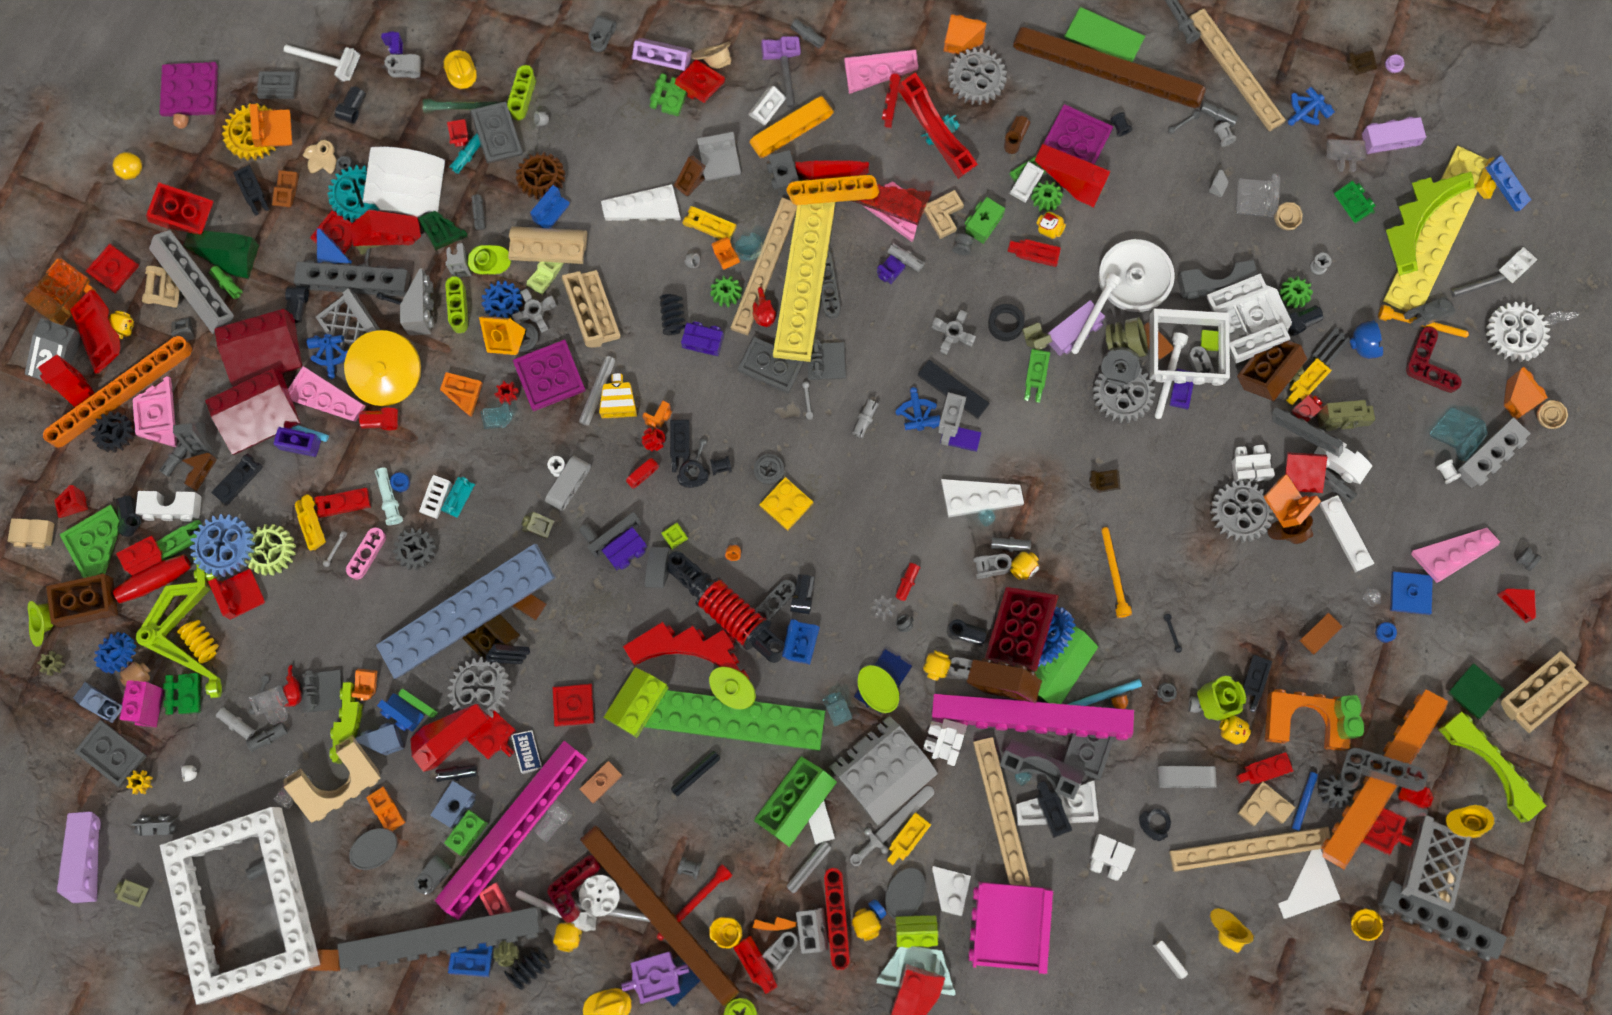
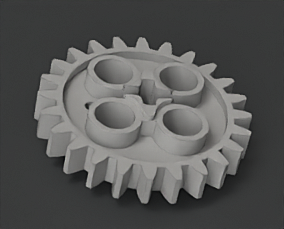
M973 48L972 53L966 49V55L960 52L959 58L954 57V63L951 62V69L948 70L949 87L954 88L953 94L959 92L958 99L965 97V103L970 99L972 105L975 100H978L979 105H981L982 100L988 103L989 97L995 100V96H999L1001 90H1004L1007 79V71L1004 70L1005 64H1001L1002 59L996 60V53L990 56V50L983 53V48L979 52L976 51V48ZM962 79H968L969 81L964 82Z
M1121 363L1117 364L1118 370L1126 368V366L1122 367ZM1140 368L1138 377L1123 386L1110 383L1104 376V373H1100L1098 375L1099 380H1095L1094 383L1096 387L1093 388V392L1096 393L1093 399H1098L1095 406H1102L1099 412L1106 411V418L1112 415V421L1117 417L1120 423H1122L1123 419L1130 423L1131 417L1137 421L1138 415L1143 418L1145 415L1144 411L1148 412L1150 410L1149 406L1153 404L1151 399L1155 397V394L1151 393L1155 387L1149 386L1153 380H1146L1148 373L1142 375L1143 368ZM1106 389H1113L1115 394H1109ZM1133 392H1139L1141 397H1135ZM1118 403H1125L1127 408L1119 407Z
M1240 480L1238 485L1233 481L1231 487L1225 484L1224 490L1220 488L1218 490L1219 495L1213 497L1215 502H1212L1211 506L1215 509H1212L1210 513L1215 514L1211 521L1218 522L1215 528L1221 527L1220 534L1226 532V539L1232 535L1234 536V542L1240 538L1241 542L1244 543L1246 537L1252 542L1254 537L1259 539L1261 534L1267 532L1265 528L1271 527L1268 521L1274 519V517L1269 515L1273 511L1264 499L1263 492L1265 489L1257 490L1258 484L1251 487L1250 481L1246 485H1244L1242 480ZM1237 495L1244 496L1245 502L1239 501ZM1224 508L1231 509L1233 514H1226ZM1252 508H1257L1260 515H1255L1252 512ZM1241 509L1245 511L1243 514L1239 512ZM1239 521L1245 522L1247 528L1240 527Z
M480 657L479 662L473 658L472 664L465 661L466 667L459 666L460 672L453 673L456 678L449 680L453 683V686L448 687L452 691V693L448 694V697L453 699L449 703L455 706L453 710L456 712L478 704L486 715L488 714L490 717H493L494 710L498 713L500 712L499 705L505 707V704L502 702L503 699H509L505 695L506 692L511 691V689L506 687L511 684L506 679L509 674L504 672L505 668L499 666V663L487 662L483 657ZM474 676L473 681L469 683V679ZM492 676L491 682L487 683L488 678ZM471 695L470 701L466 702L467 697ZM490 695V699L485 702V698Z

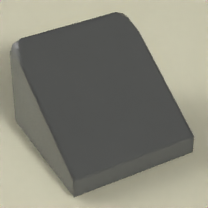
M185 318L172 322V336H181L186 341L193 340L194 332L191 319Z

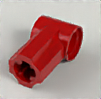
M387 407L382 408L381 411H361L359 414L360 427L397 430L398 409Z

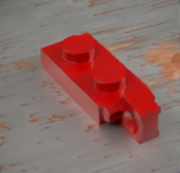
M1025 239V241L1020 240L1019 243L1010 241L1007 252L1016 254V257L1056 267L1061 248Z
M1285 752L1248 765L1244 768L1246 772L1237 775L1236 778L1238 783L1249 780L1252 785L1293 772L1294 770Z
M751 936L734 946L736 954L753 983L756 982L759 986L761 985L765 994L778 987L769 966Z

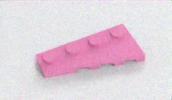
M916 50L844 58L849 94L890 80V76L894 73L901 76L918 70Z
M304 366L288 388L293 402L354 422L357 421L360 412L366 407Z
M1484 528L1413 550L1411 555L1438 583L1497 547L1500 541L1488 528Z

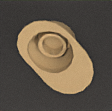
M726 42L721 45L700 49L694 52L691 58L704 59L709 66L722 68L731 63L728 49L731 43Z

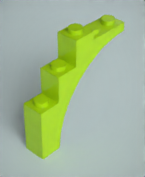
M1472 172L1461 173L1448 179H1441L1435 183L1432 182L1431 177L1412 183L1416 201L1399 206L1403 225L1394 226L1386 230L1399 276L1418 271L1416 246L1420 232L1426 221L1441 205L1454 196L1474 188Z

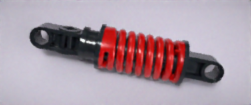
M674 551L668 556V572L687 588L692 596L697 597L695 605L704 609L705 613L710 614V617L716 620L718 624H721V627L726 629L729 634H732V637L737 639L745 650H750L754 647L772 663L779 662L782 659L784 643L769 630L771 626L769 620L763 618L760 613H755V609L750 607L748 603H744V599L739 598V595L734 593L731 588L728 589V585L720 577L713 580L711 575L707 572L704 573L699 566L690 561L682 552ZM771 649H777L778 652H773Z

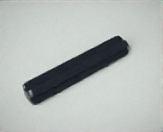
M715 751L711 752L672 786L671 791L675 796H679L721 759Z

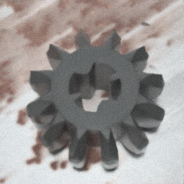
M1330 775L1329 779H1322L1324 785L1318 786L1323 791L1318 796H1324L1325 799L1322 803L1326 804L1329 802V808L1331 809L1335 805L1338 809H1341L1343 805H1349L1348 799L1353 798V795L1349 793L1352 790L1342 787L1340 783L1341 775H1338L1336 778L1334 775ZM1335 788L1338 789L1337 795L1333 794Z

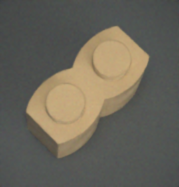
M11 519L8 542L13 543V546L17 548H26V545H32V548L44 549L45 546H51L54 523L46 520Z

